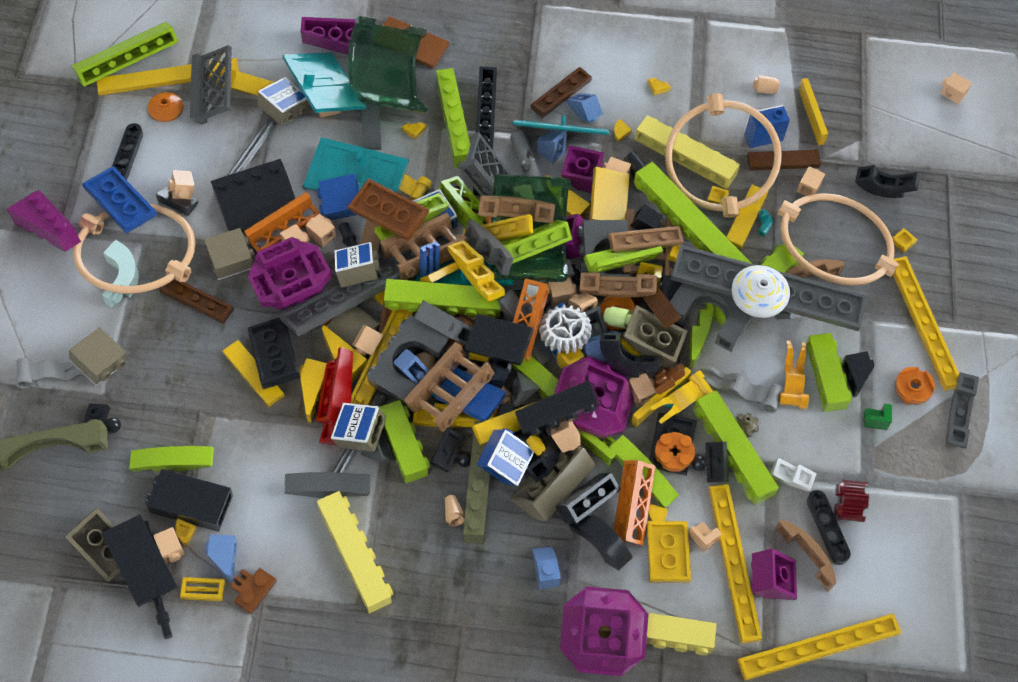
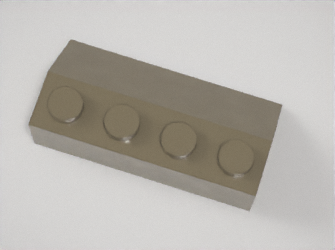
M578 446L576 449L564 453L561 451L552 472L537 483L529 476L511 496L510 500L534 519L546 522L557 510L555 506L578 487V484L591 472V469L596 464L584 447Z

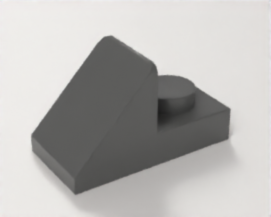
M600 306L584 311L586 317H589L592 326L590 331L591 337L601 335V333H608Z

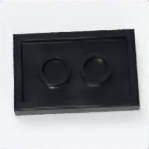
M477 314L465 350L466 352L521 366L534 330L529 326Z
M658 412L649 461L658 470L671 472L664 469L663 465L655 459L656 443L662 434L671 432L687 435L692 439L693 443L697 420L673 415L661 424L659 420L665 413ZM676 448L669 450V452H673L674 456L680 453ZM686 467L684 470L680 472L671 473L687 476L688 467Z

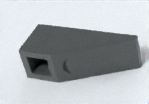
M424 300L414 316L417 320L466 346L473 328Z

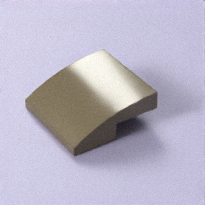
M356 306L334 317L326 327L353 349H356L352 343L362 326L366 325L376 331L380 324L359 306Z

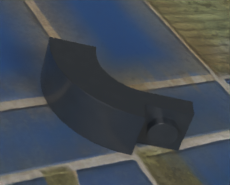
M875 165L858 167L855 182L863 190L873 195L885 198H903L906 192L918 191L920 175L918 172L890 175L883 173Z
M601 333V352L607 363L619 373L639 378L640 371L645 373L659 371V357L630 354L621 343V334Z
M587 515L578 523L569 524L573 532L588 540L599 551L605 563L619 571L633 558L621 538L596 515Z

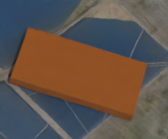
M391 16L387 18L373 38V44L434 69L449 46V41Z
M369 178L348 205V209L351 212L407 241L411 239L429 213L428 208Z

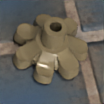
M747 413L745 416L743 414L737 416V423L742 431L746 432L747 437H752V431H759V427L756 425L759 423L757 417L752 418L750 413Z

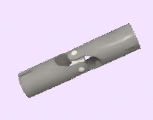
M521 130L516 131L510 136L513 147L520 160L527 182L532 183L533 196L541 197L547 193V187L534 159V154L525 132Z

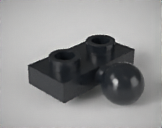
M89 403L83 423L93 419L101 420L110 433H116L121 428V422L118 418L111 417L107 419L110 411L108 405Z
M447 428L442 435L430 464L446 473L450 471L455 459L461 467L470 466L471 454L465 451L458 452L465 437Z
M706 442V458L702 455L694 456L691 463L692 467L697 471H702L706 468L707 483L729 482L727 442Z

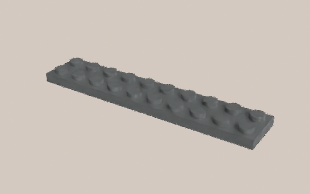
M444 234L434 238L440 246L450 243ZM428 242L422 243V244L418 245V247H419V248H420V247H423V246H425V245H428L429 243H428ZM411 249L401 253L406 261L416 257ZM394 256L383 259L379 262L380 271H377L378 279L342 288L340 283L279 314L281 321L297 336L306 334L309 330L323 325L326 321L385 291L386 279L401 280L398 261Z
M680 245L671 280L732 297L731 289L734 278L741 270L754 266V264ZM778 271L786 279L790 289L789 301L782 311L859 332L867 295Z

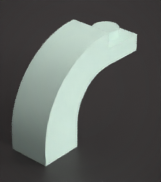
M115 240L103 253L107 263L119 270L118 276L112 284L136 286L138 285L139 273L133 255L125 245ZM105 291L102 294L106 305L111 308L121 301L123 295L129 298L133 295Z

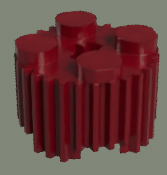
M842 479V482L836 484L835 496H838V504L834 505V515L838 516L839 520L865 522L866 516H863V510L868 509L869 493H865L868 482Z

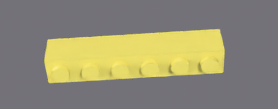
M647 115L636 129L635 140L665 156L667 140L673 128ZM680 132L675 139L672 150L673 161L725 189L729 187L738 173L740 164Z
M340 491L318 500V509L368 613L370 614L391 604L393 591L389 583L385 584L382 579L385 577L380 565L376 567L373 561L376 559L372 548H367L365 544L367 538L363 530H358L356 525L359 523L355 514H350L348 510L350 504L347 497H342Z
M648 613L646 644H652L655 648L659 649L671 647L678 652L696 651L695 653L698 655L712 653L715 646L717 623ZM603 625L599 628L600 637L609 636L610 628Z

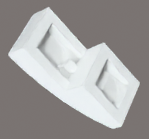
M778 458L775 460L770 474L774 480L783 484L811 491L817 473L801 465L795 467Z

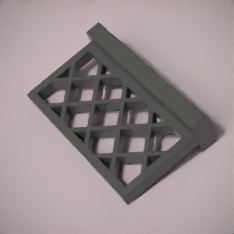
M224 46L202 56L198 53L192 55L190 118L200 124L207 123V118L230 110L231 46ZM225 53V57L220 61L219 59ZM214 58L209 65V59ZM217 62H219L220 64L215 72L212 71ZM225 67V72H224L223 75L220 77L219 74L221 73V71H222L223 68ZM218 77L219 81L217 82L215 87H213L212 85ZM223 83H225L224 88L220 93L219 89L221 88ZM211 88L212 91H211V93H210L209 96H208V91H209V89ZM219 94L215 102H211L215 95ZM224 98V106L218 107Z
M479 132L474 133L466 161L460 162L458 168L481 196L511 197V185L515 184V178Z

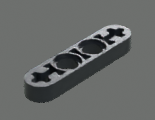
M137 123L129 124L126 127L112 164L118 171L119 169L121 170V175L126 180H128L143 138L142 128ZM127 144L134 145V147L129 150L124 148ZM124 158L129 160L126 164L119 163Z
M813 490L807 497V505L831 560L837 565H843L850 558V549L826 495L820 490ZM814 496L816 499H821L819 505L817 501H813ZM827 514L830 521L822 522L819 515ZM827 533H836L838 539L836 541L830 540L827 537ZM838 550L840 553L845 554L843 559L841 558V556L836 555Z

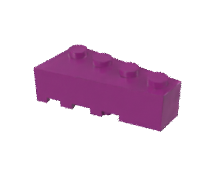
M302 17L300 31L302 43L370 61L371 20Z
M39 189L7 208L15 225L22 226L26 231L35 233L37 237L48 240L50 244L64 252L81 242L72 224Z

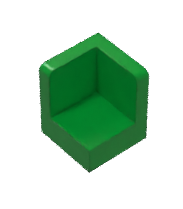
M884 403L881 410L870 408L864 410V427L887 430L892 423V404Z

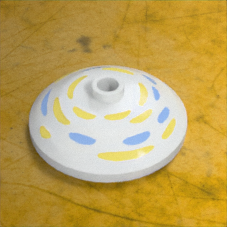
M754 265L744 268L736 275L732 283L731 291L734 302L743 312L754 317L767 318L775 316L786 307L789 301L790 289L786 279L778 271L767 266Z

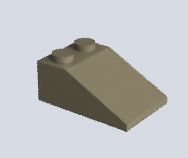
M636 305L623 339L642 356L659 357V367L666 369L668 367L671 368L676 363L687 330L675 324L665 329L655 314Z
M95 508L64 537L109 582L120 570L101 533L115 526L98 508Z

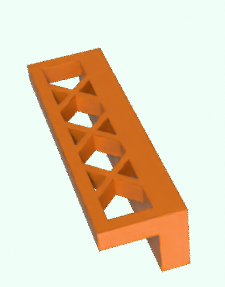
M305 192L245 230L244 233L247 235L251 246L258 252L282 241L281 235L279 237L272 236L275 230L284 231L290 228L287 225L291 220H298L297 226L301 230L311 218H315L319 214V211L312 204L310 196ZM308 209L314 212L310 217H303V213ZM261 239L267 240L266 245L260 249L255 244Z
M529 279L524 281L513 323L517 324L525 321L527 326L532 327L534 330L523 359L526 362L530 361L550 289L546 283ZM528 285L539 287L537 294L529 297L527 294ZM530 302L533 307L532 312L524 316L521 311L522 306Z
M624 460L621 490L619 491L613 530L623 542L643 546L656 466L639 460ZM643 467L648 469L645 479L642 475ZM641 488L644 490V497L642 499L639 495ZM638 508L641 511V516L639 519L636 516V510ZM635 528L638 531L637 539L632 538Z

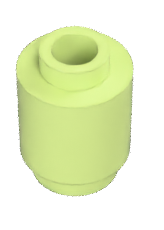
M614 306L611 308L607 307L604 313V322L611 326L626 329L632 316L631 310Z

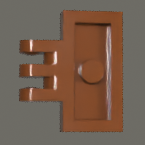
M678 364L672 369L670 367L662 368L655 373L653 377L654 388L658 395L675 386V382L685 376L684 366Z
M260 567L254 575L242 569L239 573L245 579L236 576L234 580L240 585L237 586L233 582L229 585L230 588L239 593L234 603L251 615L277 582L275 577Z

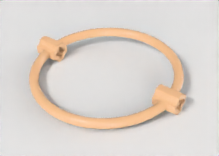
M713 93L707 96L708 103L693 108L676 123L667 140L665 165L670 180L694 205L707 210L723 211V218H734L739 216V209L759 200L775 182L781 165V145L774 127L763 114L746 104L723 100L722 94ZM724 108L738 109L755 117L768 131L774 148L772 171L765 184L749 198L737 202V197L728 196L721 199L722 204L703 201L689 193L675 174L672 163V150L675 139L681 128L691 118L703 111L709 110V115L717 116L725 113Z
M812 194L799 198L792 204L785 200L777 213L782 216L781 236L790 255L801 267L823 280L841 285H863L881 278L884 274L891 277L899 263L893 260L895 253L894 243L886 225L873 211L855 200L835 194ZM813 201H833L850 206L866 215L879 228L886 241L887 256L882 255L875 266V269L878 271L865 277L845 278L826 273L807 262L793 246L788 232L789 221L794 223L801 211L798 207Z
M150 204L157 213L171 217L182 226L188 239L186 255L181 263L177 260H171L165 270L166 276L159 280L143 285L119 286L97 279L83 265L81 247L85 237L89 232L93 235H99L105 226L104 220L110 217L105 211L96 217L90 213H85L81 216L79 226L82 228L78 234L81 242L73 247L74 263L85 280L100 289L114 293L133 294L147 292L162 287L174 279L185 283L191 274V268L188 265L195 252L193 230L189 223L175 211L160 205Z

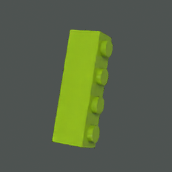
M832 333L809 335L806 348L824 412L847 409L852 401V394L847 389V376L841 368L842 359L837 353V341L833 339Z
M400 400L379 407L386 415L383 428L405 484L428 476L430 464L427 457H423L421 453L423 447L420 439L416 440L415 438L416 429L413 422L409 423L407 417L410 416L407 407L402 406Z

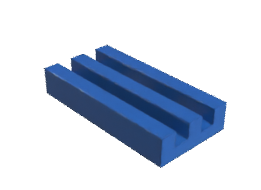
M437 241L420 247V277L422 278L439 269L440 245Z

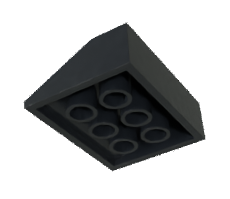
M281 158L211 181L214 196L228 231L240 228L244 232L296 199Z

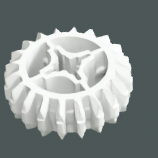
M563 304L562 308L556 306L554 310L549 309L548 314L543 315L539 333L541 340L545 341L546 347L550 346L551 351L558 349L559 354L561 351H565L568 354L569 350H572L574 353L577 348L582 350L583 345L587 344L588 339L591 337L590 331L592 326L585 312L580 313L579 308L574 310L572 305L566 308Z

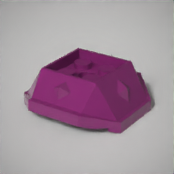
M294 237L258 251L248 275L261 306L272 307L282 311L303 303L321 293L325 284L332 277L331 270L318 246L302 242Z
M590 356L564 367L560 372L553 395L589 380L593 383L601 404L593 413L578 415V419L572 421L575 427L601 439L622 434L626 428L634 401L626 375Z
M585 586L563 605L560 650L580 673L623 676L646 656L649 614L629 590ZM603 625L610 628V634L605 638L600 637L598 632L599 628Z

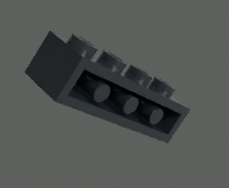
M588 380L515 411L524 435L538 436L542 430L547 428L549 430L555 429L560 426L559 423L566 420L571 422L578 419L580 414L595 412L596 408L601 406L593 383Z

